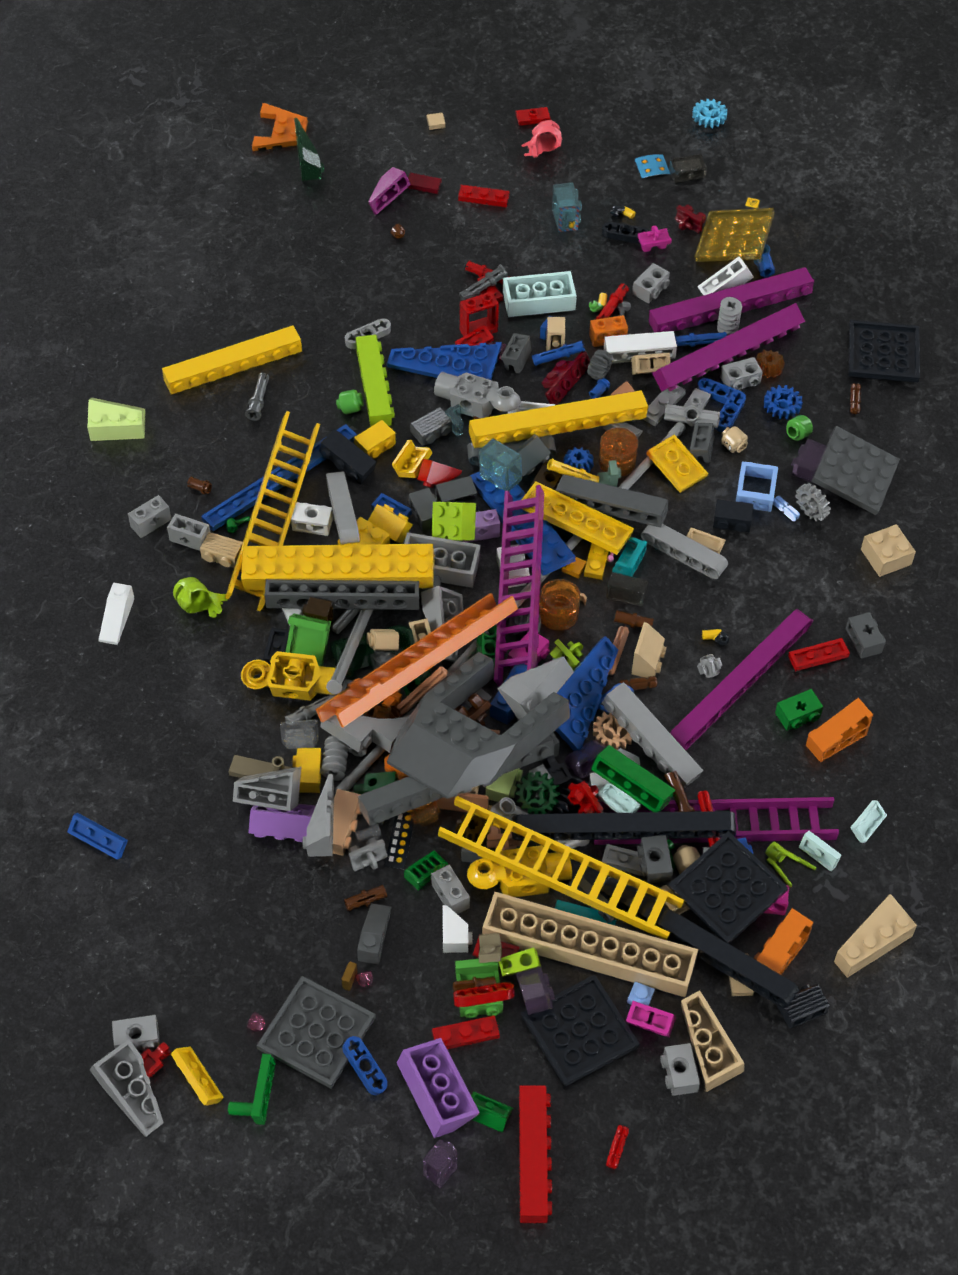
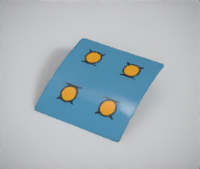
M661 154L635 158L642 178L659 174H670L664 156Z

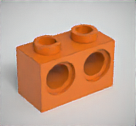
M624 315L590 320L589 336L593 347L604 346L606 336L628 335V326Z

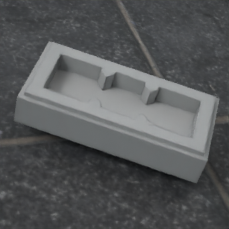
M695 388L683 407L695 406L698 409L704 410L711 398V394ZM691 413L688 418L694 419L697 414Z

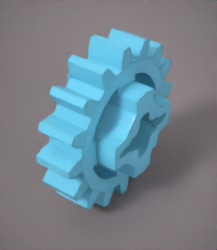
M707 99L706 102L701 100L700 103H696V106L693 107L692 117L695 118V122H699V125L704 124L705 128L707 126L713 128L714 125L719 127L727 119V109H725V105H721V101L716 103L715 99L712 101Z

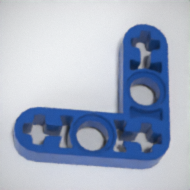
M708 378L700 379L697 389L710 393V399L724 404L720 411V421L716 430L723 432L727 427L731 428L745 405L746 395L742 391ZM718 391H723V392H725L726 394H725V395H719V394H717V392H718ZM732 409L735 413L729 414L726 410Z

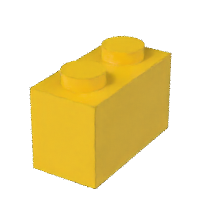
M381 420L355 436L354 444L372 459L377 458L381 453L391 449L396 444V433Z
M377 504L368 521L374 524V528L377 526L389 533L390 538L395 542L403 543L407 532L409 533L413 524L408 521L409 518L401 513L399 515L393 512L394 508L384 504V506Z
M297 748V755H293V767H301L299 793H320L321 748Z

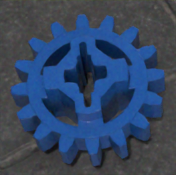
M778 385L777 389L771 387V391L767 390L764 397V408H767V413H773L772 417L778 415L779 419L782 416H785L786 419H789V416L794 418L795 414H799L802 408V396H799V391L794 392L793 387L787 389V385L784 388Z

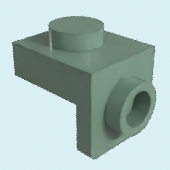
M616 460L609 461L608 472L597 473L599 483L617 487L618 478H621V468L617 467Z

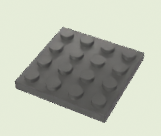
M836 426L811 482L876 515L880 510L900 459Z
M301 976L258 1042L257 1049L266 1054H271L273 1058L332 1089L349 1062L343 1053L342 1047L344 1042L352 1036L359 1037L362 1040L375 1020L376 1014ZM350 1042L349 1050H356L357 1044L352 1045Z

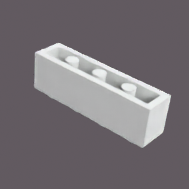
M674 331L606 336L604 350L612 354V363L631 362V357L635 355L670 353V359L676 358L677 344Z

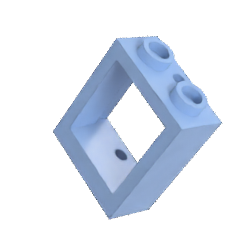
M742 461L736 502L754 504L753 509L771 512L778 467ZM744 476L771 479L770 493L764 494L742 490Z

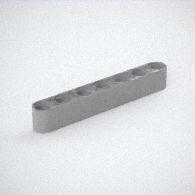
M344 471L327 473V488L340 544L360 542L358 525Z

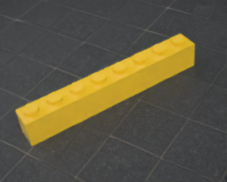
M290 326L162 368L163 378L170 393L175 394L301 352V339L294 326Z

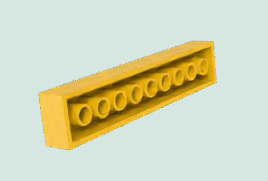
M433 544L244 546L241 581L244 590H265L266 579L419 581V588H434Z

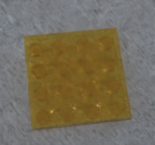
M774 208L709 211L696 250V262L735 260L739 256L742 260L761 259L775 214Z

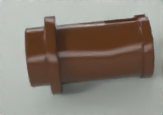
M191 476L187 482L188 488L201 491L202 494H209L212 489V484L208 480L202 481Z

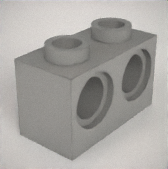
M652 263L633 282L632 295L649 304L659 296L663 289L668 287L670 272Z
M752 357L723 365L720 378L724 385L741 390L761 384L763 372L756 359Z

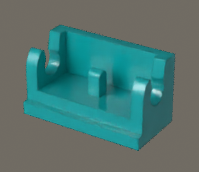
M634 537L629 538V542H627L625 549L612 569L613 573L628 579L633 577L646 553L647 541Z

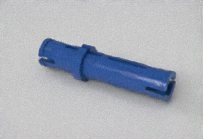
M690 333L689 335L675 336L677 347L688 345L695 347V345L711 344L726 337L727 333L695 335Z
M582 340L569 345L566 343L562 347L532 355L534 365L537 366L584 352L585 347Z

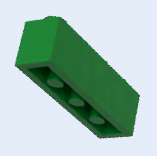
M610 745L597 755L591 768L596 774L652 812H661L669 804L675 792L674 788Z

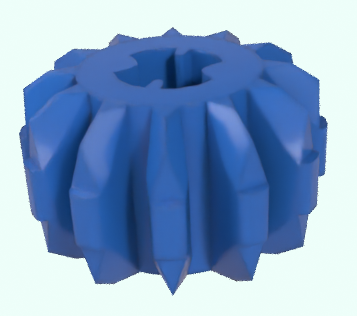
M574 447L573 450L568 449L563 462L577 469H585L589 473L594 466L593 454H590L589 449L584 451L583 447L580 449Z

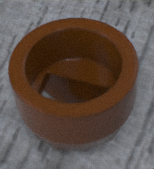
M398 223L391 229L390 233L395 238L400 239L405 235V229Z

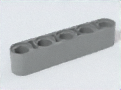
M662 524L661 528L648 525L641 533L642 540L647 541V544L712 579H718L728 566L727 559L722 555Z

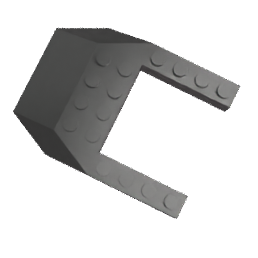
M478 652L423 696L400 729L387 759V764L446 799L461 793L471 792L472 788L476 786H489L570 718L569 700L553 692L502 735L493 732L455 710L468 697L494 678L493 659Z

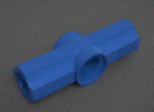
M754 232L748 239L754 255L753 262L757 265L760 276L768 278L775 273L770 256V247L766 244L763 234Z

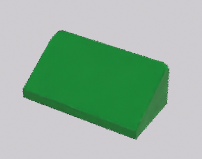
M473 1091L471 1097L479 1114L471 1120L503 1132L513 1108Z

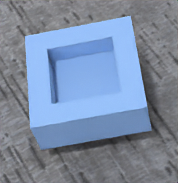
M634 982L627 1003L632 1004V1001H636L649 1006L655 989Z

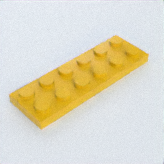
M535 482L522 498V500L535 498L536 485H540L544 491L543 520L618 555L634 530L633 527L539 482ZM535 506L523 508V510L529 513H534Z

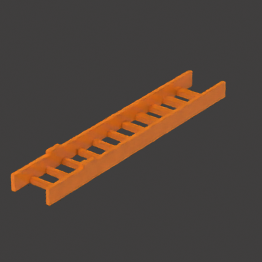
M489 593L362 679L357 678L349 683L347 689L316 709L320 721L325 722L336 714L340 726L345 727L518 610L514 597L510 596L496 605L493 594Z

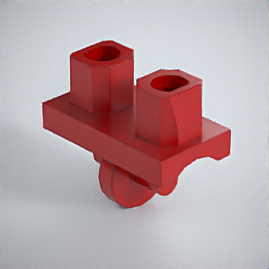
M584 781L579 784L571 783L568 786L571 792L567 798L572 804H579L581 806L578 813H601L604 810L596 796L599 792L596 785L589 786Z

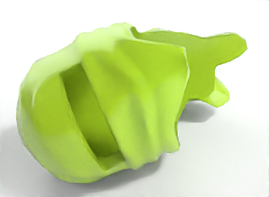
M195 577L179 580L173 589L175 600L189 614L208 610L209 616L215 618L217 614H221L223 602L228 601L225 598L226 594L208 591L206 586Z

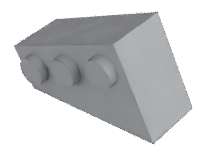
M301 767L243 776L234 782L233 802L285 811L293 810L299 803Z

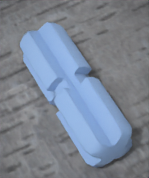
M781 496L774 498L773 505L781 512L784 511V514L792 521H796L800 517V512L791 505L788 506L789 503Z

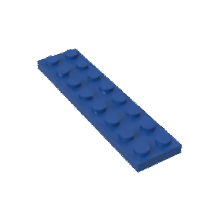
M501 462L470 475L478 493L492 510H497L499 520L503 524L505 491H509L513 501L522 500L525 492ZM523 509L512 511V516L529 514V512ZM543 520L541 574L545 576L575 562V555L549 522ZM534 522L512 525L511 532L534 528ZM534 537L518 539L516 542L519 545L530 544L534 542ZM533 552L526 553L530 560L533 559Z

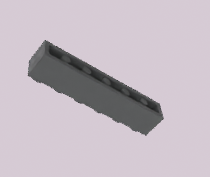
M563 474L556 488L557 492L603 514L660 528L668 513V499Z

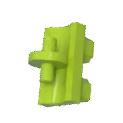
M557 639L554 642L556 647L549 654L552 658L566 657L568 659L566 661L574 671L580 664L575 656L579 658L584 656L581 652L583 645L580 642L574 644L570 641L567 644L570 647L568 650Z

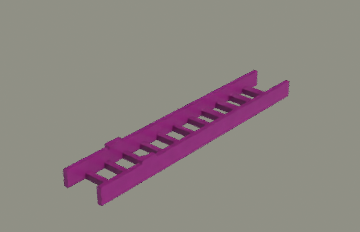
M536 485L535 498L513 501L509 491H505L498 604L510 596H513L515 601L531 598L530 607L518 609L506 617L530 614V623L506 627V618L497 623L494 681L498 687L503 684L505 666L528 663L527 670L536 668L544 514V491L540 485ZM535 506L534 513L512 516L513 510ZM534 522V528L511 532L512 525ZM534 537L533 543L511 547L512 540ZM533 552V559L510 563V556ZM532 567V575L509 579V571ZM531 582V591L508 595V586ZM529 630V640L506 643V634ZM528 647V656L504 660V654L507 653V650Z
M834 797L711 800L713 811L729 810L735 813L737 834L734 837L736 839L746 838L747 842L802 841L804 834L808 831L821 840H837L839 829H820L817 808H832ZM670 800L669 804L662 811L675 812L679 810L675 800ZM688 800L690 806L695 808V811H701L698 800ZM599 802L604 809L603 813H615L604 802ZM641 804V807L636 812L652 811ZM808 808L811 830H800L797 809ZM757 809H768L771 830H759ZM777 809H788L791 830H780ZM736 810H748L751 831H738ZM708 838L670 839L672 843H709ZM641 839L594 840V845L641 843Z

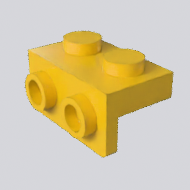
M407 440L393 461L392 466L399 477L417 478L423 459L428 460L433 452L430 448L415 447L412 440Z

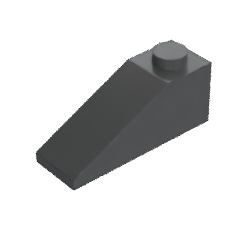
M371 903L357 948L358 961L379 965L392 909L390 906Z

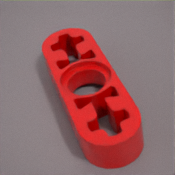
M503 982L457 990L453 993L454 1005L457 1007H468L512 999L515 996L514 984Z

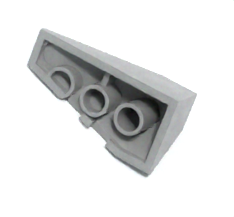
M441 586L421 592L422 610L426 619L428 618L431 632L464 611L463 597L460 593ZM459 649L444 660L454 663L458 658Z
M329 774L308 824L307 836H303V849H307L308 857L333 856V774Z
M129 1039L91 1067V1073L102 1088L145 1137L164 1123L150 1086L149 1077L146 1074L142 1056Z

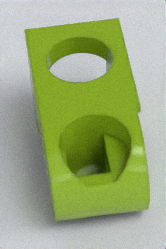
M534 947L503 957L501 961H498L502 977L541 968L538 953Z

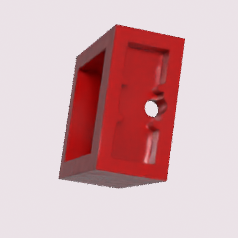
M492 291L460 301V332L463 336L482 325H485L491 334L498 332L499 303ZM487 309V317L469 322V314Z

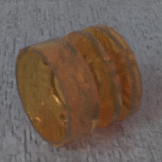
M612 428L602 435L599 465L604 472H608V465L611 460H616L617 467L621 468V476L633 471L636 465L638 439L632 431L625 428Z
M555 579L547 582L542 587L539 614L541 622L546 627L553 630H565L574 626L577 622L580 591L573 582Z

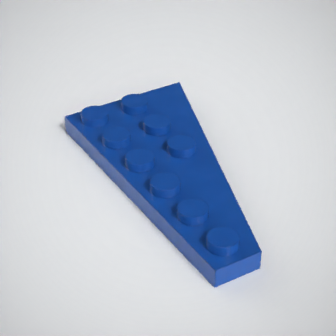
M502 342L489 345L480 343V345L473 346L460 344L441 346V348H431L429 346L424 347V349H391L387 367L437 378L441 372H445L455 376L470 373L491 380Z
M606 636L601 638L557 692V694L569 700L570 718L555 731L577 755L583 751L584 740L588 737L591 721L594 720L602 698L603 687L606 686L608 681V673L612 669L618 653V649Z

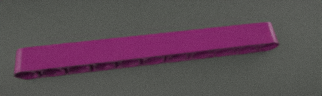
M795 609L670 732L685 751L810 628L813 622L811 618L800 610Z

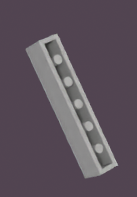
M624 682L606 695L602 701L606 711L611 713L617 719L618 724L627 730L632 740L643 748L644 753L648 757L653 759L661 772L667 774L677 771L683 789L699 777L703 769Z

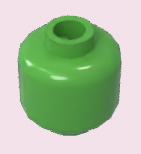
M354 389L341 392L339 399H336L338 410H342L344 414L359 412L361 407L364 406L361 393Z
M805 415L794 417L786 425L787 434L795 441L808 437L813 431L811 420Z

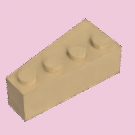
M889 894L838 950L834 962L848 978L911 938L917 925L894 897Z
M701 991L681 1000L683 1016L706 1092L743 1073L744 1062Z

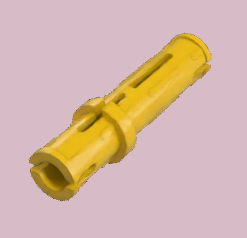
M554 459L548 461V470L599 483V476L590 474L585 469H577Z

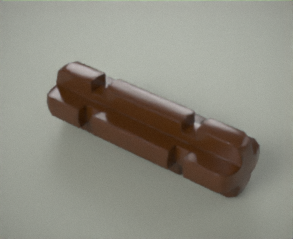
M855 383L851 385L850 412L852 414H859L861 385Z
M649 676L648 679L646 677L630 679V681L626 679L619 682H624L632 687L633 690L646 689L647 686L654 688L658 684L656 676Z

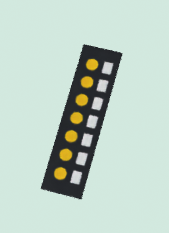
M417 808L395 816L387 851L388 857L384 867L405 869Z

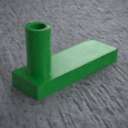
M262 1054L254 1102H229V1115L251 1116L256 1124L265 1125L276 1065L271 1054Z

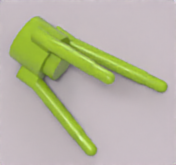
M775 841L769 845L765 852L769 857L767 862L775 868L789 887H792V884L776 864V861L780 863L788 856L813 870L817 869L814 865L787 851Z

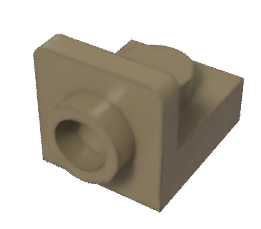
M500 933L480 934L479 963L501 961L502 946Z

